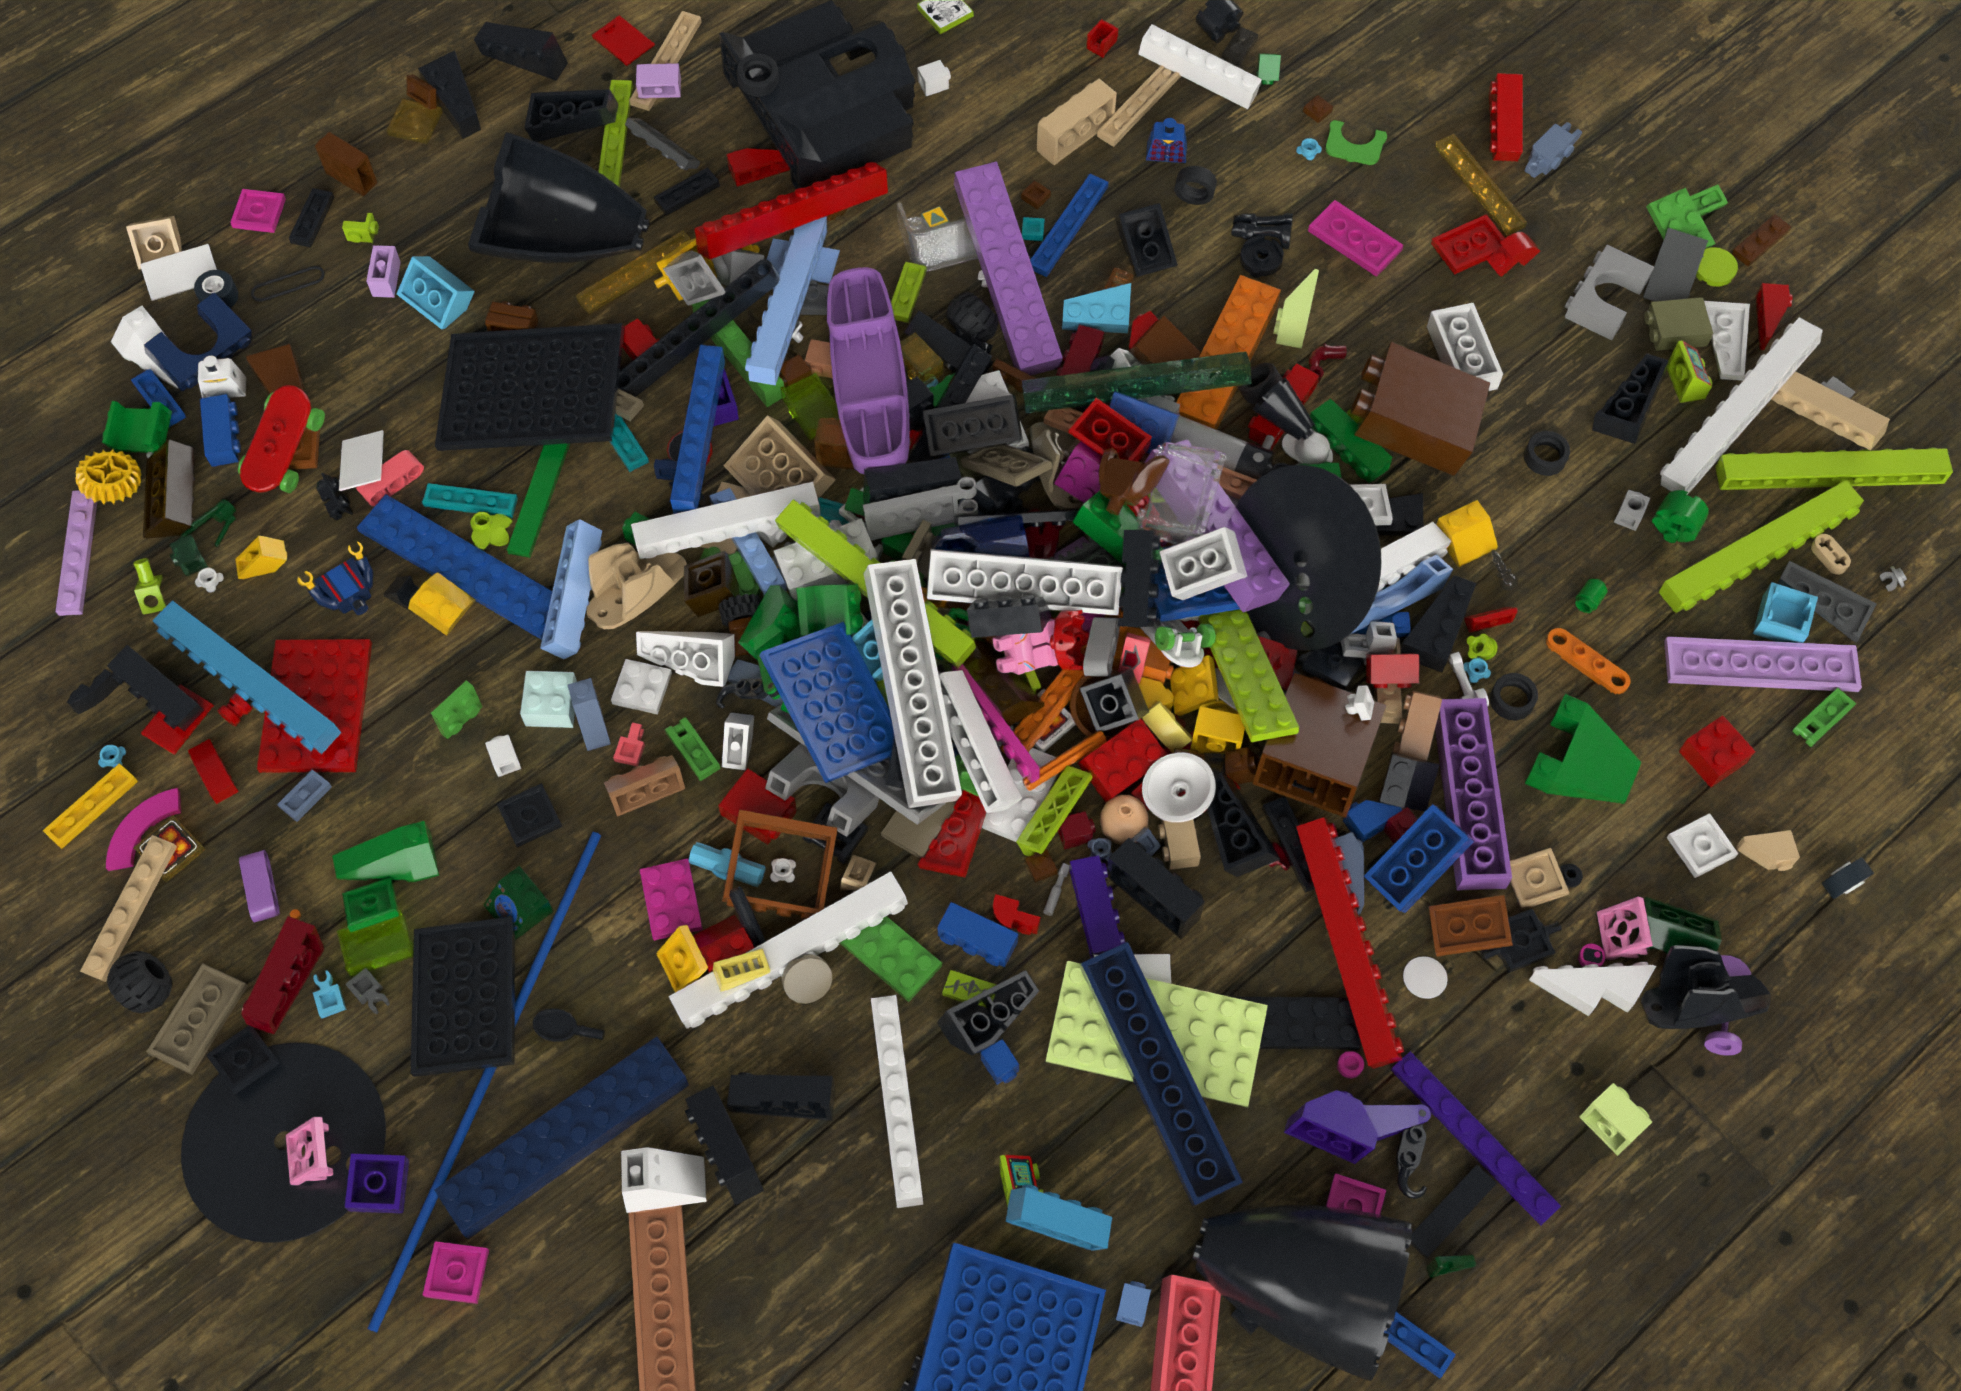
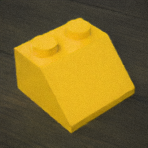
M1478 500L1438 518L1436 525L1451 540L1446 550L1458 567L1498 548L1491 519Z
M437 572L425 581L410 599L408 609L448 636L476 599Z

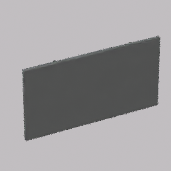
M1668 228L1643 298L1653 302L1688 299L1701 259L1704 257L1703 254L1708 240Z

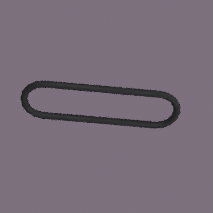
M311 266L257 284L251 290V297L255 301L262 302L317 284L324 279L325 272L319 266ZM318 269L321 271V277L315 281L265 298L254 296L255 290L261 286L309 270Z

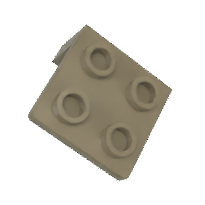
M922 520L902 556V561L916 559L918 571L924 574V579L928 581L930 549L964 552V548L934 536L931 533V523Z

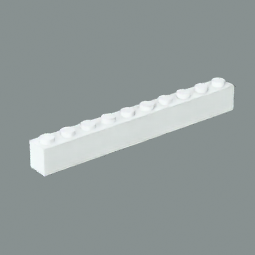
M1800 317L1794 324L1790 323L1786 327L1781 339H1776L1771 345L1770 351L1759 358L1756 367L1753 370L1750 369L1745 374L1743 382L1739 386L1735 385L1729 398L1719 403L1715 414L1705 419L1698 433L1694 432L1691 435L1686 447H1681L1675 454L1671 464L1667 463L1660 473L1662 475L1661 486L1670 491L1683 490L1689 493L1820 344L1823 330Z
M889 872L748 951L752 952L763 949L771 970L769 974L720 992L715 975L711 972L670 995L669 998L687 1029L689 1027L695 1028L704 1023L705 1018L712 1014L718 1015L728 1008L727 1006L735 1001H744L750 996L751 992L758 988L761 990L770 986L772 980L780 976L782 977L784 969L795 958L798 960L803 958V955H818L824 951H832L838 947L841 941L847 938L853 939L864 928L868 926L874 927L881 923L887 915L901 912L905 905L908 904L906 896L892 872ZM757 959L752 960L755 969H760ZM746 962L743 964L745 972H749V968ZM736 966L733 968L735 975H739V971ZM727 970L724 971L725 978H729Z

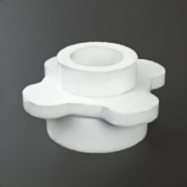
M205 568L199 572L195 584L197 587L205 588L207 592H214L218 583L223 581L224 576L222 573H216L212 568Z
M785 858L774 859L771 863L773 867V873L770 875L773 882H778L779 880L786 881L787 883L793 882L795 879L793 869L796 867L795 861Z

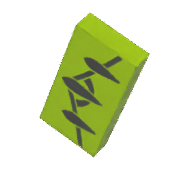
M950 970L942 995L964 1002L996 986V984ZM995 994L990 997L992 1001L994 1000ZM983 1002L978 1004L980 1006L986 1007Z

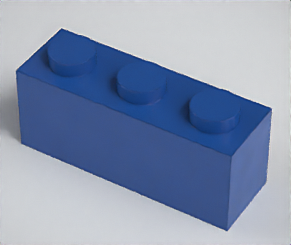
M227 394L200 399L204 452L211 467L239 462L238 453L241 452V445L236 437V434H239L240 431L235 420V415H238L235 402H231Z
M952 902L937 927L938 936L944 943L948 945L956 944L962 947L963 951L969 955L975 956L977 954L984 957L985 961L993 966L1001 965L1005 967L1018 943V933Z

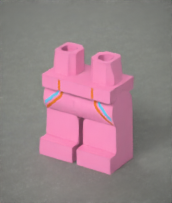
M1050 619L1041 633L994 637L993 645L995 650H1004L1005 657L999 658L996 661L997 670L1002 673L1013 672L1020 675L1048 665H1058L1055 651L1050 646V637L1054 633L1055 620Z

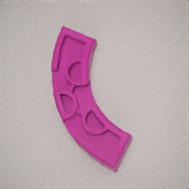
M178 788L150 797L124 818L109 844L106 857V869L108 871L134 867L135 853L142 840L141 836L145 831L163 819L181 813L180 791Z

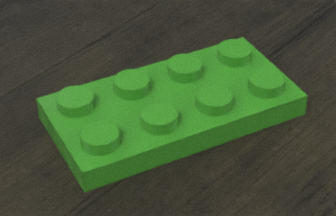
M887 916L874 927L868 926L861 930L857 937L853 939L847 938L840 942L844 948L908 1002L942 967L941 961Z

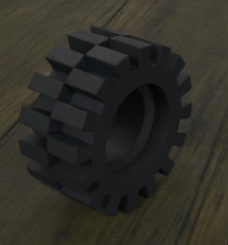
M744 594L743 596L736 595L735 598L729 597V600H723L718 606L722 625L729 627V621L748 617L752 619L761 603L760 597L758 595L755 596V594Z

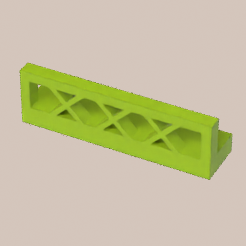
M1068 765L1066 766L1016 841L1024 855L1032 856L1035 852L1040 854L1044 852L1092 780L1091 773Z

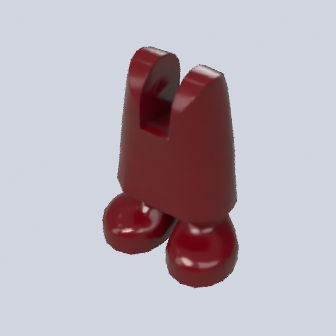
M1032 509V510L1027 511V512L1040 511V510H1038V509ZM1044 522L1043 534L1040 535V526L1030 527L1029 523H1021L1025 528L1023 531L1024 556L1026 558L1049 560L1050 557L1054 558L1060 536L1059 531L1064 528V525H1052V522Z

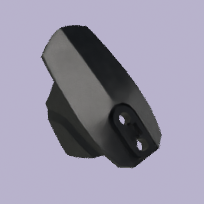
M1672 946L1661 970L1659 987L1645 991L1641 1004L1649 1024L1663 1029H1688L1722 1024L1767 1012L1771 1003V994L1765 985L1754 975L1729 976L1720 952L1704 947Z

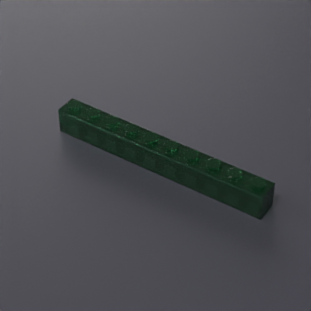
M1238 352L1023 380L1022 389L1026 413L1086 406L1090 405L1095 398L1103 403H1109L1116 391L1140 399L1252 384L1251 365L1247 352Z

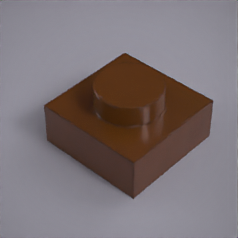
M1317 95L1304 106L1303 112L1317 123H1320L1332 113L1333 106Z
M1035 180L1021 193V199L1037 210L1051 197V191Z
M1044 850L1042 854L1037 853L1025 858V864L1034 883L1057 874V868L1048 850Z

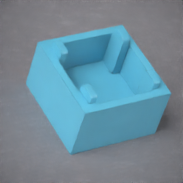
M1771 582L1762 597L1753 634L1776 642L1803 643L1809 635L1818 597Z

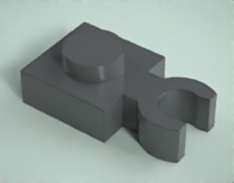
M367 968L345 984L362 1005L368 1001V1006L374 1014L379 1013L375 1007L377 1002L383 1001L387 1006L390 1005L388 998L384 994L378 993L383 988Z

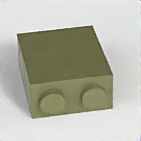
M1703 297L1651 302L1644 315L1645 323L1649 325L1650 341L1654 343L1656 351L1675 349L1678 341L1682 340L1692 347H1704L1708 345L1714 334Z

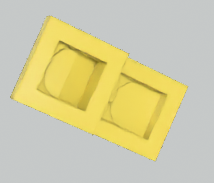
M1160 701L1148 709L1149 713L1142 717L1148 727L1172 753H1174L1175 748L1182 749L1192 741V736L1176 721L1175 715Z

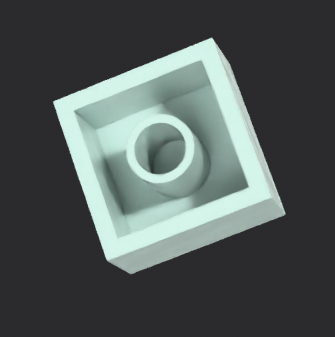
M526 671L520 712L525 726L573 728L575 711L567 685L577 682L574 672Z

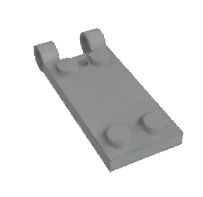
M964 477L958 481L957 485L863 505L866 530L870 540L916 531L922 520L930 522L931 527L953 523L954 516L978 515V504L975 500L971 499L977 493L976 482L973 478ZM965 486H970V487H972V488L969 489V490H964V489H962V488L965 487ZM958 499H965L958 506ZM966 508H973V509H974L973 511H970V512L964 511V509H966Z

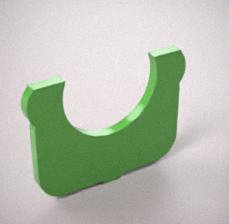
M1334 120L1330 123V133L1325 148L1328 155L1345 159L1349 162L1374 165L1379 161L1382 146L1387 140L1386 132L1375 130V137L1367 144L1357 145L1348 142L1343 137L1341 128L1344 122Z

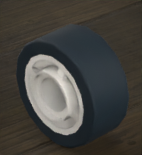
M1861 857L1852 863H1846L1832 872L1831 876L1822 882V885L1830 896L1835 899L1843 893L1848 894L1864 884V880L1873 875L1874 872Z

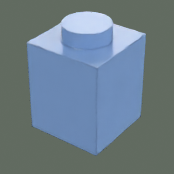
M1131 1281L1130 1284H1124L1116 1317L1117 1321L1140 1327L1143 1326L1151 1290L1145 1289L1146 1285Z

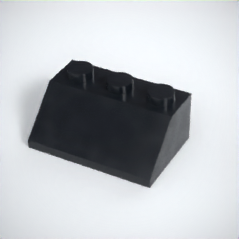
M1025 595L1020 599H1011V597L1006 596L995 601L981 598L974 600L967 609L971 638L1041 633L1051 618V611L1044 598L1035 597V595Z

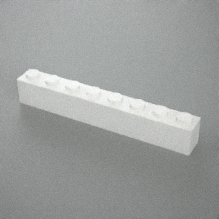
M809 482L631 524L639 558H653L657 555L675 553L686 548L700 547L703 544L721 542L733 537H743L758 531H768L771 528L778 527L775 519L793 499L799 504L801 502L807 504L812 509L811 513L818 518L821 514L814 484Z
M896 995L871 998L897 1208L923 1205Z

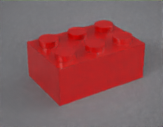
M1140 718L1077 764L1082 771L1091 773L1093 778L1090 782L1106 803L1144 776L1153 763L1167 754Z

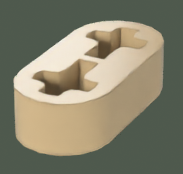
M1820 534L1815 538L1811 545V550L1831 573L1843 574L1851 563L1849 555L1830 535Z

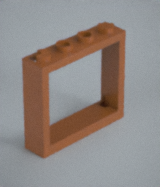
M739 810L722 901L727 902V906L735 908L729 894L733 887L743 827L749 826L826 841L814 908L746 896L752 910L761 913L773 910L777 911L776 915L791 917V914L800 915L802 920L823 910L837 828Z

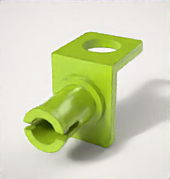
M148 558L133 562L139 577L134 591L143 614L162 611L166 607L159 588L163 577L162 575L153 576ZM148 595H153L158 599V604L154 607H149L145 604L144 598Z

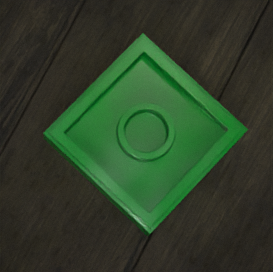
M391 877L342 893L347 926L350 932L399 916Z

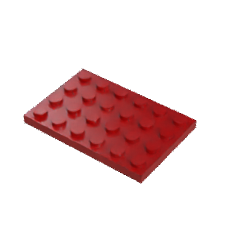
M370 639L275 641L271 676L332 721L342 733L322 754L315 749L309 751L300 743L302 739L299 736L295 739L284 731L286 726L282 723L279 726L274 724L267 717L269 713L265 711L257 764L259 773L310 772L312 769L315 772H356L372 649Z

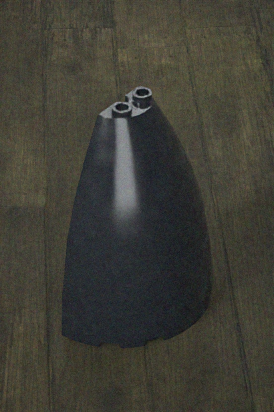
M506 132L494 166L495 181L486 208L480 207L468 242L471 252L520 261L571 263L608 258L642 250L644 243L642 235L643 232L647 233L650 220L646 219L647 210L604 175L579 160L538 142Z
M1278 1205L1245 1209L1211 1216L1209 1219L1204 1218L1200 1229V1234L1204 1235L1202 1245L1196 1244L1192 1259L1197 1260L1195 1269L1224 1298L1267 1332L1282 1342L1330 1366L1372 1381L1379 1363H1376V1360L1379 1361L1381 1355L1383 1356L1389 1334L1384 1333V1331H1387V1328L1390 1329L1400 1299L1409 1253L1405 1251L1411 1243L1412 1223L1370 1212L1321 1205Z

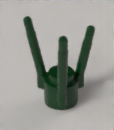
M221 499L212 509L194 521L191 527L181 535V538H186L213 517L219 523L226 521L214 544L218 547L230 525L236 520L233 516L236 509L227 500Z

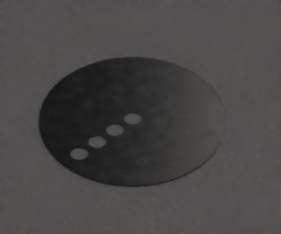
M1291 465L1273 470L1259 478L1246 490L1238 501L1236 508L1290 585L1277 601L1246 612L1257 632L1265 631L1272 641L1283 644L1285 648L1303 651L1326 648L1349 636L1364 620L1375 600L1382 565L1381 546L1377 528L1370 511L1359 494L1347 482L1332 472L1308 465ZM1299 549L1304 550L1308 556L1307 564L1303 567L1297 566L1294 562V554ZM1301 573H1305L1310 579V586L1305 591L1300 590L1296 584L1297 576ZM1302 597H1308L1312 601L1313 607L1309 614H1303L1299 609V601ZM1306 620L1311 621L1315 627V633L1311 638H1306L1301 632V625Z
M283 1043L269 1046L268 1048L280 1064L235 1095L221 1075L218 1074L196 1101L187 1120L182 1139L181 1165L187 1190L198 1209L208 1220L225 1232L254 1242L275 1243L300 1239L321 1231L348 1212L345 1208L349 1174L346 1162L351 1154L383 1155L386 1139V1119L383 1104L376 1087L368 1075L354 1061L340 1052L325 1046L310 1043ZM313 1117H322L323 1123L328 1124L329 1131L324 1132L325 1150L331 1146L338 1147L341 1151V1158L336 1164L327 1165V1167L333 1169V1175L327 1176L326 1180L305 1181L300 1185H290L287 1149H277L274 1140L281 1132H291ZM314 1155L309 1158L310 1167L314 1163Z

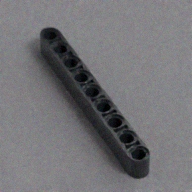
M765 259L758 261L725 287L726 293L710 299L622 369L619 374L618 389L634 397L638 396L775 287L780 280V276L772 263Z

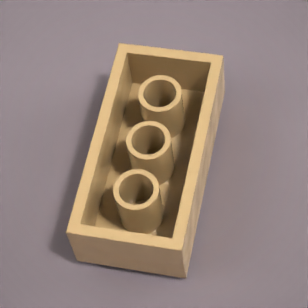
M1101 79L1089 83L1084 90L1073 95L1069 101L1062 106H1058L1054 112L1039 121L1037 151L1053 165L1060 162L1096 135L1097 131L1113 116L1117 93Z

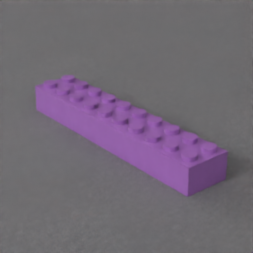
M993 162L955 172L954 186L1014 367L1030 376L1058 369L1061 366L1063 357L998 163Z

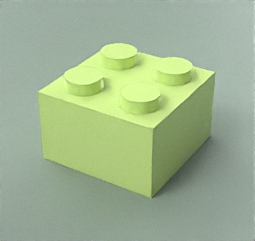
M1613 1083L1590 1104L1580 1118L1618 1156L1652 1121L1642 1107L1636 1106L1629 1099L1628 1093L1623 1088L1617 1087Z

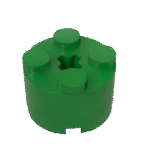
M1674 490L1669 492L1652 519V523L1664 535L1663 538L1667 542H1690L1696 539L1709 514L1707 505L1698 496L1695 495L1692 498L1687 495V491Z

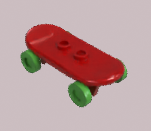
M286 385L276 389L267 397L263 416L249 449L240 460L238 466L242 483L246 488L254 492H268L280 486L281 491L292 493L297 487L299 475L295 471L288 470L305 427L316 432L322 427L324 422V411L318 408L311 410L310 400L302 389Z

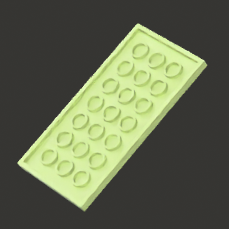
M1067 961L1045 1062L1133 1082L1082 974L1081 964ZM1145 978L1201 1096L1207 1099L1248 1107L1268 1005Z

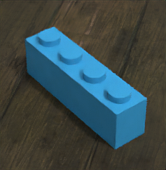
M1022 1185V1188L1011 1190L1005 1222L1094 1251L1108 1248L1112 1217L1102 1214V1209L1095 1207L1085 1208L1081 1206L1079 1201H1065L1060 1199V1195L1056 1193H1042L1038 1191L1036 1186Z

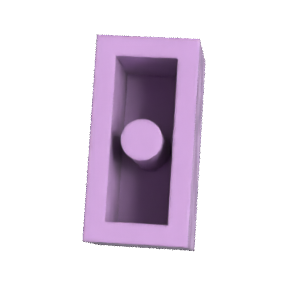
M679 64L637 65L636 86L638 97H681Z
M373 246L367 275V284L373 297H395L401 264L395 246Z

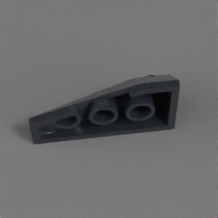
M1025 970L947 1010L938 1020L937 1024L951 1045L973 1056L992 1046L1037 995L1039 990ZM995 994L994 1000L992 1001L990 997ZM983 1002L986 1007L980 1006L978 1004Z

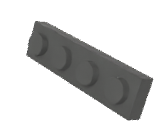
M627 118L625 126L631 129L633 135L645 139L647 145L662 151L661 154L664 157L676 161V165L681 169H698L700 160L642 119Z

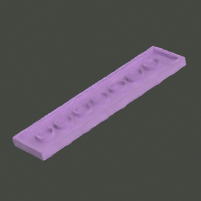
M1666 637L1664 640L1668 683L1834 691L1839 688L1841 691L1859 692L1862 688L1855 645Z

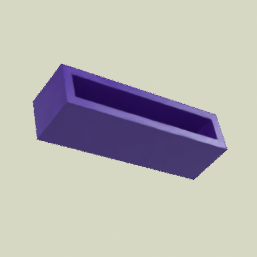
M1099 855L1070 861L1069 872L1090 957L1094 958V955H1100L1124 944L1125 938L1123 932H1118L1117 923H1119V915L1117 909L1112 908L1111 901L1114 900L1112 888L1106 885L1105 878L1108 877L1106 864H1101Z

